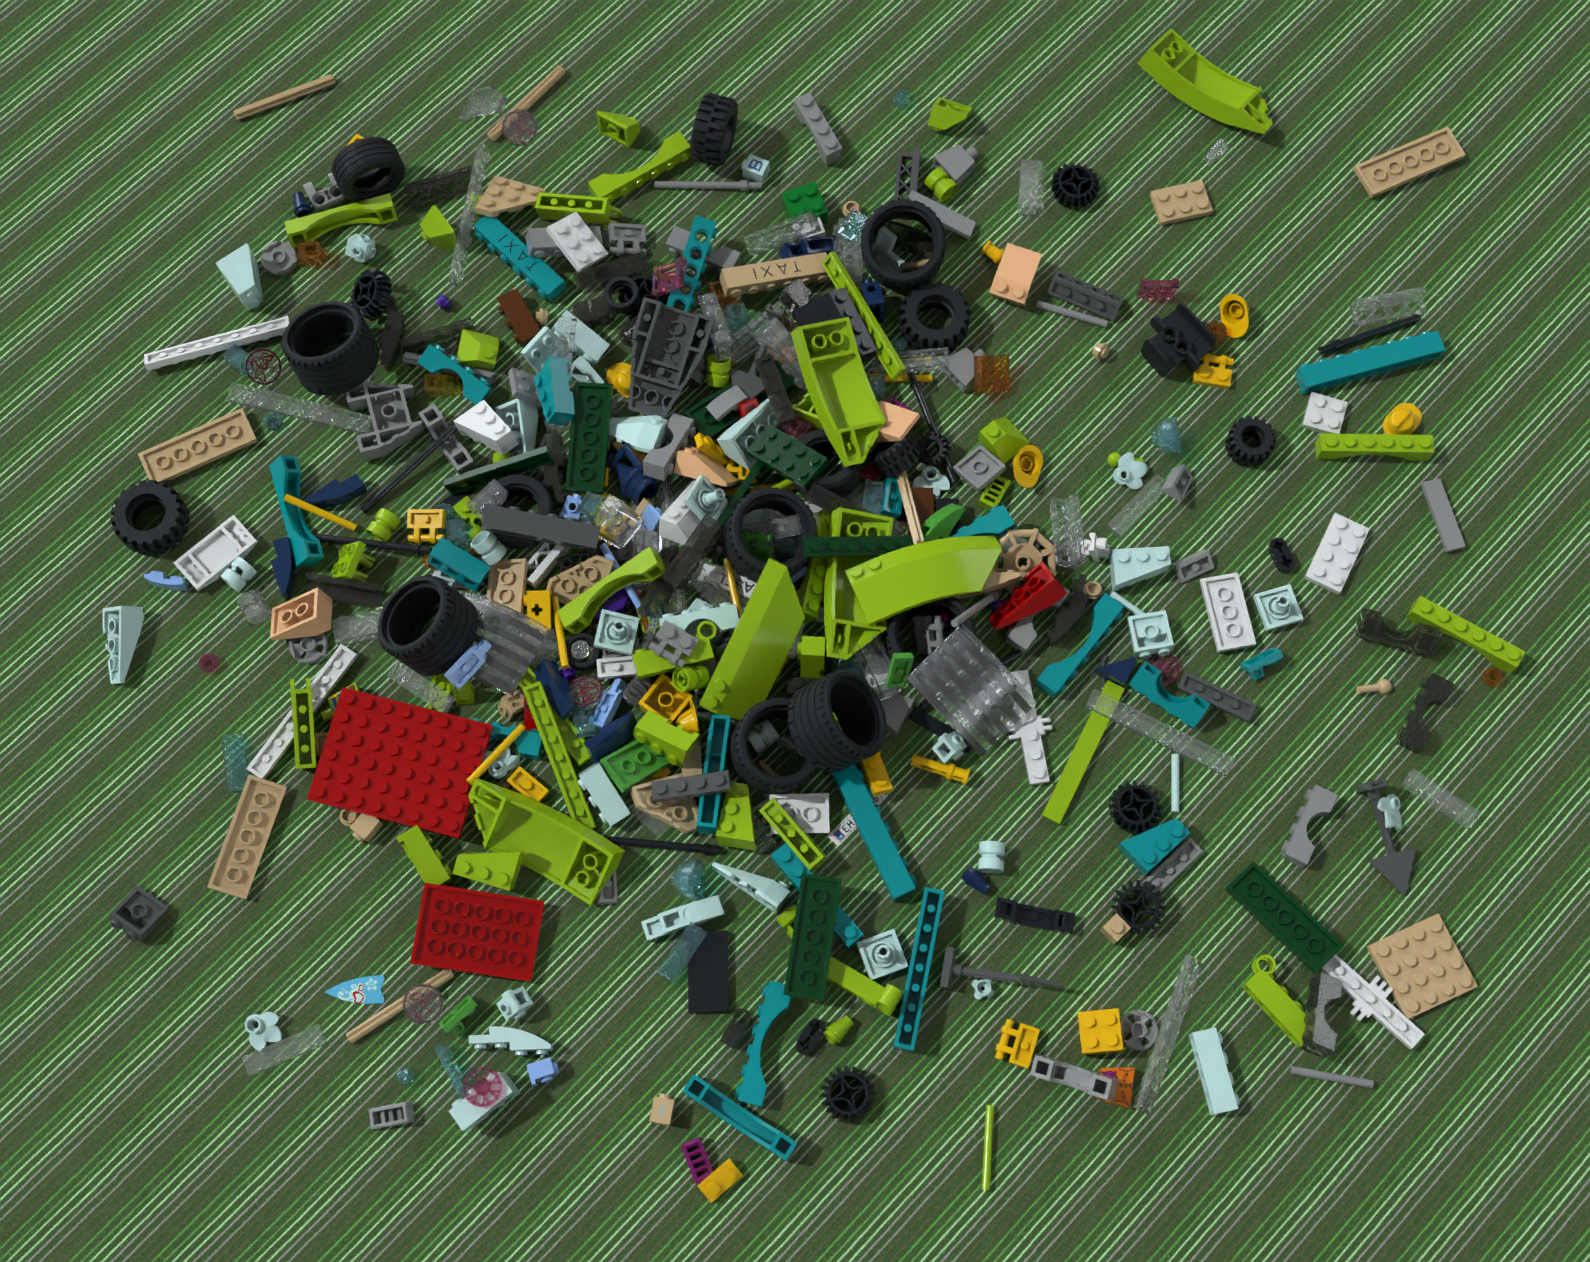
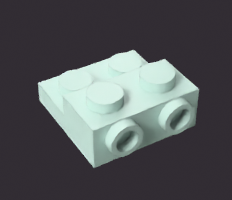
M1166 610L1127 617L1135 657H1140V659L1144 660L1150 658L1152 654L1158 653L1159 656H1166L1170 654V651H1173L1174 643Z

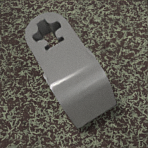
M332 172L327 174L332 186L318 192L315 191L311 181L303 184L306 194L317 213L347 204L348 199L342 195Z

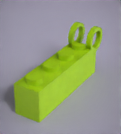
M538 192L535 205L540 219L559 221L577 212L585 223L601 224L602 228L609 231V228L606 224L618 223L609 218L620 219L623 213L620 209L612 207L609 199L604 197Z
M703 621L698 625L696 635H694L695 638L699 639L689 658L683 654L680 656L681 659L686 661L684 666L713 661L714 655L710 642L716 635V626L711 621ZM707 627L712 631V635L704 637L700 633V629ZM668 645L664 648L672 654L676 652L675 649ZM646 648L638 649L635 651V654H632V661L638 680L671 672L679 667L676 664H670L669 660L661 655H655L654 651L646 650Z
M306 678V688L295 689L294 679H290L295 768H316L310 678Z
M1261 955L1252 963L1254 975L1241 987L1296 1047L1300 1048L1320 1030L1317 1027L1318 1023L1314 1018L1307 1016L1302 1011L1303 1007L1295 1000L1293 1001L1288 996L1289 992L1282 985L1279 986L1274 981L1275 978L1272 975L1276 969L1274 958L1270 955ZM1259 961H1265L1268 964V972L1260 969Z

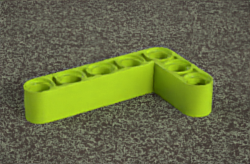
M831 956L828 981L888 1016L893 1014L902 998V991L890 984L883 987Z

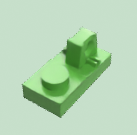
M893 653L885 682L887 687H906L907 678L909 677L914 660L912 653Z
M467 995L438 1024L446 1033L451 1032L457 1037L466 1029L460 1020L473 1014L477 1003Z

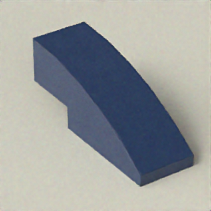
M833 235L824 237L802 238L800 242L784 243L778 252L781 259L822 252H826L828 256L830 252L835 251L837 253L839 249Z
M354 474L341 484L337 479H334L304 500L318 508H326L351 501L368 491L358 475Z
M284 537L273 541L278 558L271 560V564L281 595L285 600H289L295 579V561L289 539Z
M543 659L534 670L537 682L541 681L549 704L559 717L565 720L575 709L568 679L560 676L557 662Z
M632 711L598 729V735L583 742L590 758L595 764L600 762L602 758L617 751L633 736L637 721Z

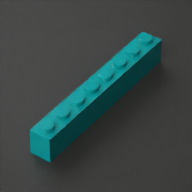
M1438 330L1434 332L1425 331L1419 336L1413 337V335H1410L1400 341L1391 340L1385 345H1373L1366 350L1358 349L1347 355L1339 354L1329 360L1324 358L1314 364L1305 363L1299 367L1295 377L1303 395L1437 359L1442 356L1446 349Z
M852 765L839 772H830L893 902L915 892L917 882L913 874L909 875L906 869L908 864L904 857H900L897 851L899 846L896 840H892L889 835L891 830L886 821L883 822L880 817L882 812L879 805H874L871 799L873 797L869 786L865 787L863 783L865 778L860 769L857 770L855 765Z
M925 887L893 1044V1049L910 1053L914 1051L945 893L943 890Z

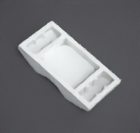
M232 515L173 563L198 591L218 580L238 556L243 559L258 542L240 521Z

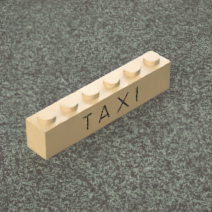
M822 252L724 268L721 270L719 277L725 297H738L741 294H755L759 291H773L777 288L787 289L795 285L805 286L813 282L823 283L829 280V276L821 264L827 257V253Z

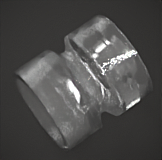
M256 589L242 594L237 599L242 612H245L246 620L252 626L265 622L272 615L268 605L264 603L265 600L261 592Z

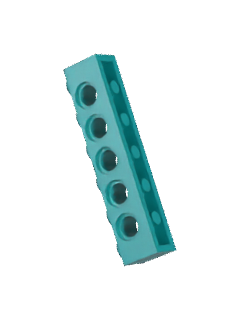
M695 215L666 306L674 308L675 304L680 303L684 306L683 311L688 312L689 307L693 308L696 299L693 297L695 290H699L702 281L698 278L700 273L704 274L707 265L704 259L706 255L710 256L712 245L709 244L711 238L715 239L718 228H715L716 222ZM702 234L707 240L699 242L697 236ZM699 252L701 258L695 260L692 258L691 253ZM693 269L696 275L688 277L685 271ZM687 286L690 289V293L682 294L680 288Z

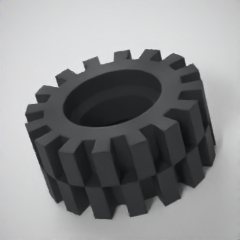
M926 432V435L922 434L920 436L921 440L918 439L916 441L921 447L918 460L923 464L938 467L937 465H943V461H948L946 458L951 455L949 453L951 447L949 446L950 442L943 435L936 432ZM931 443L939 445V452L935 456H929L927 453V447Z

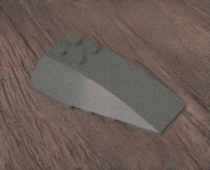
M643 298L632 337L633 348L631 354L632 364L628 410L648 416L658 415L663 419L666 418L705 353L715 318L699 313L693 314L666 306L662 302L653 299Z

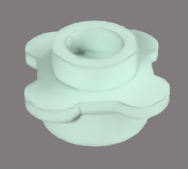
M991 979L974 980L972 982L976 999L980 1000L982 997L987 996L991 998L993 996Z

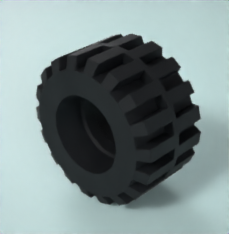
M1247 416L1246 419L1240 418L1231 427L1225 441L1227 443L1225 449L1229 450L1228 456L1233 457V462H1240V466L1246 464V467H1251L1253 464L1256 467L1260 463L1263 464L1269 458L1276 445L1275 430H1271L1272 425L1270 423L1266 424L1265 419L1259 420L1258 416L1254 418ZM1248 435L1256 438L1260 447H1248L1243 443L1241 437Z
M908 432L901 441L879 442L873 449L870 460L883 477H893L908 469L920 455L921 447Z

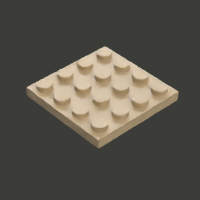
M1439 913L1366 947L1383 980L1387 983V988L1390 986L1393 988L1391 995L1400 1012L1408 1019L1478 987Z

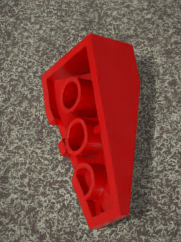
M1043 561L1025 575L1024 583L1019 588L1015 587L1012 591L1014 593L1008 601H1003L989 618L996 630L1052 606L1067 594L1062 584Z

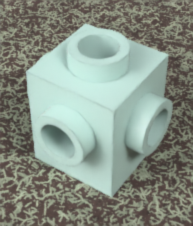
M356 233L348 238L345 255L354 258L357 262H366L373 258L376 253V241L370 239L367 235Z
M954 731L950 734L944 733L937 739L939 742L932 749L943 763H946L952 759L954 761L958 760L964 754L962 751L967 745L963 738Z
M524 987L506 991L501 995L502 999L496 1003L506 1021L515 1018V1020L520 1019L526 1015L525 1011L533 1004Z

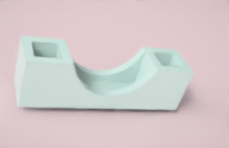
M731 602L719 604L720 607L717 608L705 606L700 608L701 611L693 612L690 609L682 611L681 615L676 616L673 613L664 614L659 619V625L661 627L664 621L667 620L683 631H686L693 623L711 621L719 632L723 633L734 631L739 617L736 604L731 605Z

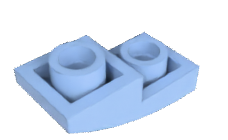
M650 503L645 508L640 523L655 538L657 536L659 520L663 514L658 507L654 508Z
M151 571L149 574H144L147 582L155 587L173 591L188 590V583L183 577L171 576L168 579L161 571Z

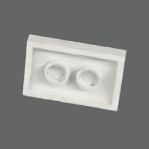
M577 212L553 223L546 229V232L578 273L608 256V252Z
M829 793L770 794V800L774 797L807 834L830 833ZM770 824V834H778Z

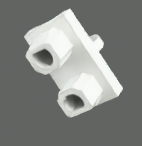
M1096 533L1089 534L1091 541L1085 539L1078 544L1079 553L1083 556L1091 555L1094 563H1100V558H1110V545H1107V538H1097Z

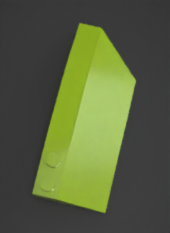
M1172 28L1149 48L1138 62L1145 72L1151 75L1158 84L1176 98L1215 120L1264 134L1273 125L1272 120L1267 116L1268 107L1266 101L1262 99L1260 94L1262 92L1261 86L1259 88L1221 70L1195 51Z
M845 317L799 326L791 332V336L808 393L822 427L845 467L862 464L887 419H885L865 373L850 319Z
M839 507L832 511L829 537L891 536L893 518ZM876 557L826 558L824 626L827 657L847 660L887 629V619L869 626L845 573L846 570Z
M964 536L937 539L886 553L850 568L845 573L869 626L901 612L936 600L980 591L982 593L987 578H990L995 568L997 558L1001 556L1002 548L995 536Z
M771 558L768 559L701 697L699 706L716 714L727 715L741 720L751 707L766 700L805 619L804 611L801 608L796 589L791 581L786 565Z
M476 778L468 796L470 803L474 805L476 823L484 838V849H489L493 852L525 851L522 865L560 885L590 906L593 905L600 891L605 887L618 867L625 850L582 823L541 802ZM600 867V876L598 879V870Z

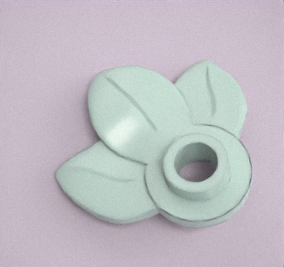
M1132 452L1126 453L1119 459L1118 467L1113 472V479L1119 485H1127L1130 489H1139L1143 487V482L1140 478L1147 472L1148 465L1144 462L1134 461ZM1121 472L1125 474V478L1121 477Z
M927 466L922 470L921 476L915 478L913 487L933 488V494L938 499L940 490H949L950 483L948 478L941 475L936 467ZM931 473L934 477L929 478L927 475Z
M508 747L488 768L490 776L495 779L503 778L507 771L513 770L518 766L520 756L511 755L510 748ZM486 750L483 762L488 758L492 751Z
M1394 794L1380 798L1377 808L1385 814V827H1394L1396 831H1399L1402 826V818L1399 812L1401 804Z
M265 1012L261 1015L253 1014L245 1021V1028L250 1033L249 1042L259 1052H263L266 1042H278L282 1039L281 1030L275 1025L279 1020V1016L273 1012ZM254 1021L258 1022L257 1028L254 1026Z

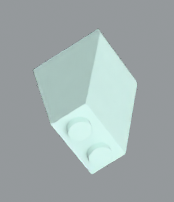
M247 243L216 262L225 281L247 311L257 308L263 302L258 263Z

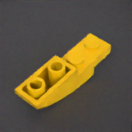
M881 750L875 755L859 762L865 782L869 783L873 796L893 791L891 781L880 756Z

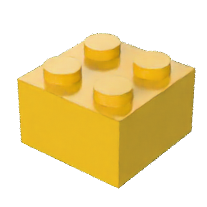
M661 674L638 704L643 712L646 713L650 710L669 719L668 723L675 726L678 716L689 709V699L691 698L694 703V698L688 691H678L674 687L672 680L665 674Z
M1118 1008L1077 1012L1081 1049L1084 1056L1125 1052L1120 1010Z

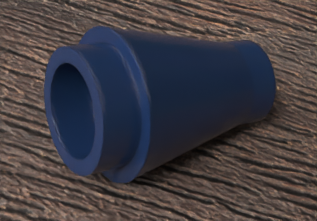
M302 192L294 193V214L298 218L311 215L312 208Z
M972 866L961 876V879L964 880L963 883L976 889L983 895L991 887L977 868Z

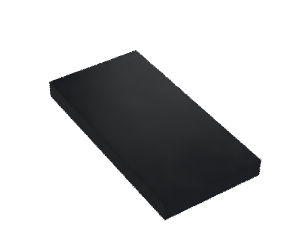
M687 932L688 1013L729 1012L728 932Z

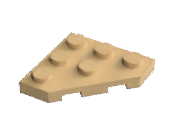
M495 175L476 205L475 213L493 218L499 216L501 212L508 211L512 213L523 210V207L529 205L535 207L538 192L545 193L546 189Z
M596 555L550 578L546 590H552V597H558L560 603L568 604L581 593H584L608 576L613 570L615 561Z
M682 773L661 778L658 780L682 777ZM651 782L633 786L629 789L634 804L639 810L683 833L697 830L698 807L694 797L654 803L652 800Z

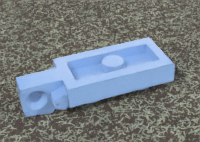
M484 639L477 645L473 644L444 676L457 689H460L484 664L487 657L485 653L492 647L491 644Z
M615 678L610 689L605 690L589 722L591 726L600 729L611 723L623 698L624 690L628 685L625 681Z

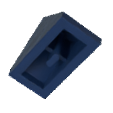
M1132 657L1095 669L1094 672L1103 679L1122 686L1126 683L1136 658Z

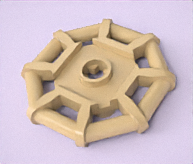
M1037 528L1023 530L1008 529L998 540L1001 548L1009 540L1013 545L1006 552L1002 551L1000 557L1004 558V567L998 568L997 558L994 568L996 572L1015 570L1016 572H1021L1019 581L1025 580V575L1042 561V556L1048 555V568L1056 576L1055 550L1057 548L1039 533ZM1015 537H1029V541L1016 542ZM1035 539H1036L1045 549H1043L1042 551L1038 550V549L1033 545ZM1027 558L1026 562L1028 564L1026 566L1024 564L1020 566L1018 565V559ZM1017 583L1004 588L1008 591V594L1012 595L1014 588H1019L1021 585L1016 586Z

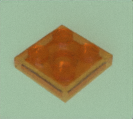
M1009 354L974 356V393L1010 392Z

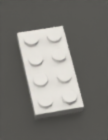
M1334 513L1304 579L1339 595L1369 532V528Z
M1238 572L1200 579L1199 582L1217 653L1255 646L1256 641Z

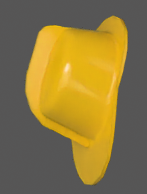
M1228 294L1220 302L1223 331L1231 338L1243 336L1249 327L1248 303L1237 294Z
M620 362L608 369L606 378L609 384H613V388L622 396L629 398L631 365Z
M1400 403L1384 419V433L1410 435L1421 423L1422 415L1420 410L1411 403Z
M1024 446L1013 459L1015 479L1025 488H1031L1037 483L1043 465V455L1036 446Z
M690 698L689 709L678 716L675 725L676 727L678 725L683 726V731L690 734L694 732L699 734L697 715L693 701Z

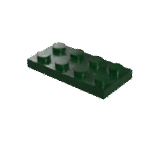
M770 424L746 450L747 455L804 489L811 484L829 463L827 457Z

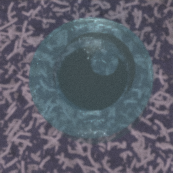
M271 411L265 414L263 424L268 430L276 431L282 427L283 419L279 413Z

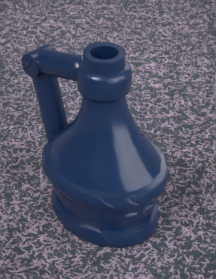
M629 443L620 446L616 456L613 454L607 459V464H609L608 466L612 471L618 474L622 496L632 500L638 507L643 498L652 500L657 492L658 482L655 478L643 474V465L631 450ZM625 455L629 458L634 467L628 466L623 463L622 459Z

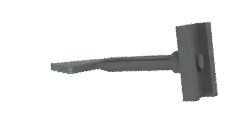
M768 303L765 309L770 321L768 330L770 329L774 334L778 331L779 327L788 330L790 321L786 310L781 308L780 313L773 310L772 305ZM767 330V333L773 339L774 336ZM765 335L748 373L731 368L732 386L738 385L749 398L748 400L757 397L772 385L771 381L756 376L771 343L767 335Z
M1386 778L1354 785L1356 793L1367 792L1368 798L1371 800L1387 852L1386 856L1371 859L1369 863L1402 895H1405L1415 849L1412 848L1401 852L1395 851L1389 828L1385 827L1384 812L1377 808L1380 800L1379 797H1381L1378 789L1388 785Z
M946 947L940 982L942 990L950 991L953 976L961 977L962 975L1011 983L1020 982L1022 986L1063 987V983L1021 973L1016 976L1010 973L963 967L961 964H955L956 950L953 947Z

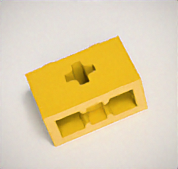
M552 590L527 591V595L523 596L524 606H527V614H524L525 624L534 629L553 628ZM537 604H539V608L543 609L542 612H539V615L533 611Z

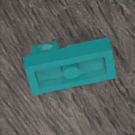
M889 477L885 479L880 513L898 518L901 515L902 497L897 480Z
M1272 647L1240 663L1242 670L1248 672L1251 679L1257 680L1264 676L1263 666L1276 664L1279 659L1283 658L1281 650Z

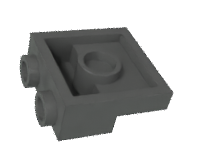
M137 885L109 913L110 924L117 931L122 929L127 932L126 936L131 941L135 942L138 940L142 943L155 930V925L166 915L169 907Z

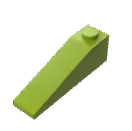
M774 797L759 810L810 871H815L829 859Z

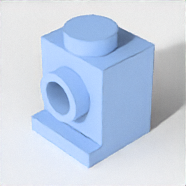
M578 494L568 495L559 516L575 518L578 520L577 522H581L588 502L585 503L583 501L584 497ZM572 504L576 505L575 510L570 509Z
M550 1057L526 1065L534 1087L538 1086L537 1081H541V1083L553 1080L552 1076L560 1073L557 1062H553Z

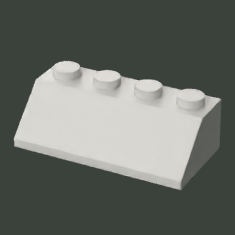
M696 479L687 486L659 520V536L690 548H694L710 529L683 502Z

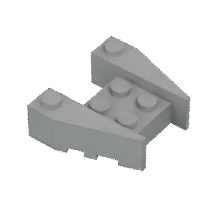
M363 382L358 387L345 392L350 411L369 408L374 432L356 436L363 461L380 458L424 432L422 420L411 423L405 400L415 397L413 385L369 384V382Z

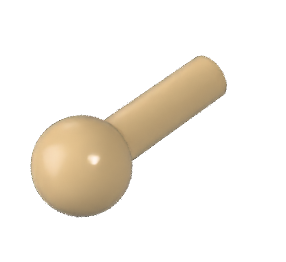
M1381 679L1377 684L1357 686L1356 691L1358 694L1377 691L1380 694H1388L1392 689V685L1387 679Z

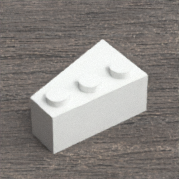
M484 400L453 421L462 436H468L477 443L481 442L486 447L503 455L518 445L512 430Z

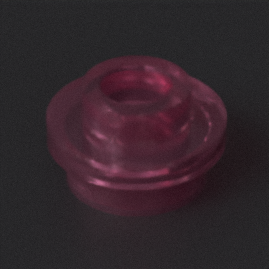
M205 654L199 660L200 669L206 673L214 672L219 666V660L213 654ZM212 661L211 666H206L207 662Z

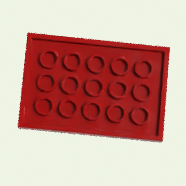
M425 883L410 964L531 982L545 901Z

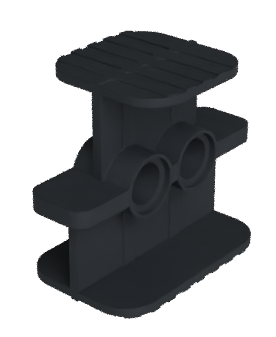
M1179 303L1176 309L1165 318L1161 319L1155 315L1151 319L1150 324L1158 334L1152 339L1144 341L1141 353L1143 358L1162 377L1167 376L1168 372L1182 361L1193 371H1196L1201 365L1199 359L1207 353H1212L1216 345V338L1186 305ZM1178 348L1184 349L1185 352L1179 351Z

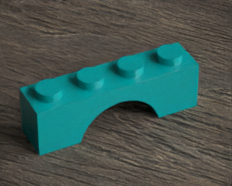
M429 344L417 363L433 374L442 370L455 371L463 381L462 395L475 405L482 400L485 401L493 390L489 386L491 383L483 377L477 378L474 375L476 372L470 367L466 366L464 368L459 365L461 361L453 355L448 357L444 354L446 350L438 344L435 346Z
M1145 661L1129 685L1137 693H1142L1148 697L1152 703L1163 707L1170 715H1175L1181 719L1185 725L1195 728L1211 704L1195 693L1188 697L1171 695L1162 685V671Z
M473 718V720L484 723V721L481 719ZM492 722L491 725L494 727L489 743L496 739H506L517 726L504 727L501 723ZM524 730L514 741L520 756L540 761L544 745L538 730Z

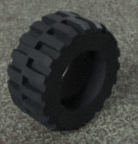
M709 93L701 100L691 135L690 153L694 161L717 167L724 165L732 148L738 120V104L733 98Z
M929 282L927 286L921 284L917 286V290L912 289L909 295L904 298L900 311L899 326L901 327V335L905 336L904 341L908 345L912 344L911 348L915 351L919 349L921 354L931 353V356H937V353L944 355L948 353L949 349L950 351L957 349V345L963 343L969 328L970 307L967 306L966 298H961L962 293L959 290L954 291L953 286H943L941 282H938V285ZM935 308L946 312L950 316L952 323L943 329L933 330L923 326L917 317L922 311Z
M143 480L139 481L138 485L133 483L129 485L128 490L120 492L121 497L116 498L114 501L116 506L111 508L113 517L110 520L114 526L113 530L119 539L134 552L137 551L141 555L148 553L150 556L157 555V552L164 554L167 552L166 549L175 548V543L183 540L182 534L187 533L188 526L186 524L190 522L188 508L178 493L164 482H159L158 484L156 480H149V483ZM152 505H162L165 507V517L157 527L148 531L135 529L136 518L143 509Z

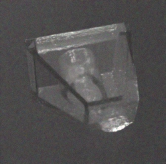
M492 85L473 90L458 120L462 122L501 113L505 108L507 97Z
M609 494L598 508L595 523H597V526H600L599 538L622 550L644 523V520L624 501Z

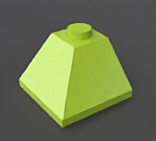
M939 97L933 104L928 126H932L931 128L936 131L946 130L966 119L973 107Z
M597 111L596 113L599 133L630 148L640 133L639 122L633 117L629 118L622 114Z
M433 205L420 223L421 237L425 242L428 241L432 247L459 250L460 247L455 231L436 205Z
M462 329L457 359L461 361L459 364L492 372L496 364L499 338Z
M1006 416L993 420L979 432L978 441L1003 464H1006L1015 457L1021 448L1030 444V441Z

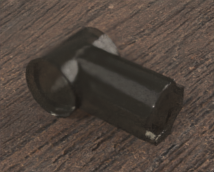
M742 1008L734 1012L733 1018L720 1039L721 1042L734 1050L752 1022V1016L748 1010ZM740 1013L748 1015V1020L744 1024H740L737 1021V1016Z

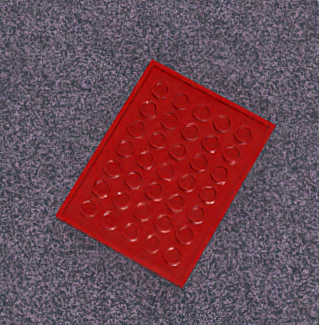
M343 687L307 800L410 827L417 825L421 830L460 839L471 804L468 795L473 786L466 779L483 763L494 726Z

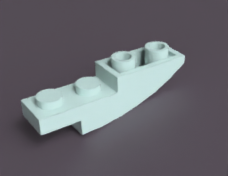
M719 895L662 912L658 916L641 921L647 941H651L683 928H689L719 917L725 913Z
M489 1026V1035H469V1044L474 1046V1049H487V1045H495V1048H507V1044H510V1051L512 1053L515 1052V1056H526L527 1052H536V1055H547L548 1051H553V1046L542 1038L515 1028Z

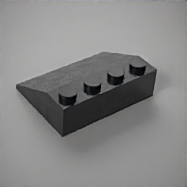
M845 287L828 292L791 312L798 327L849 317L862 363L870 361L877 352V348Z

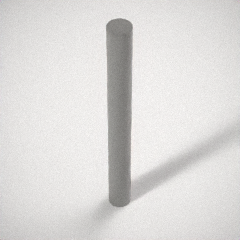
M1040 300L1037 301V308L1104 328L1107 326V320Z
M1291 1066L1290 1074L1367 1088H1373L1374 1080Z

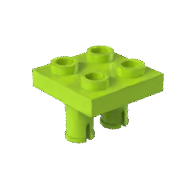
M358 541L347 544L340 549V558L334 564L331 571L333 573L332 580L340 582L351 579L362 586L365 584L366 580L364 578L367 579L368 575L356 570L357 565L360 563L370 569L373 565L372 562L375 561L374 557L363 553L366 546L365 543Z

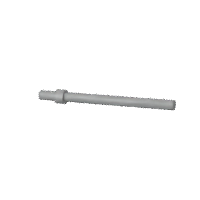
M740 180V182L655 181L654 187L740 189V191H748V189H762V182H748V180Z
M1003 589L988 592L985 598L953 619L951 625L953 627L959 626L989 603L996 602L999 596L1003 594Z

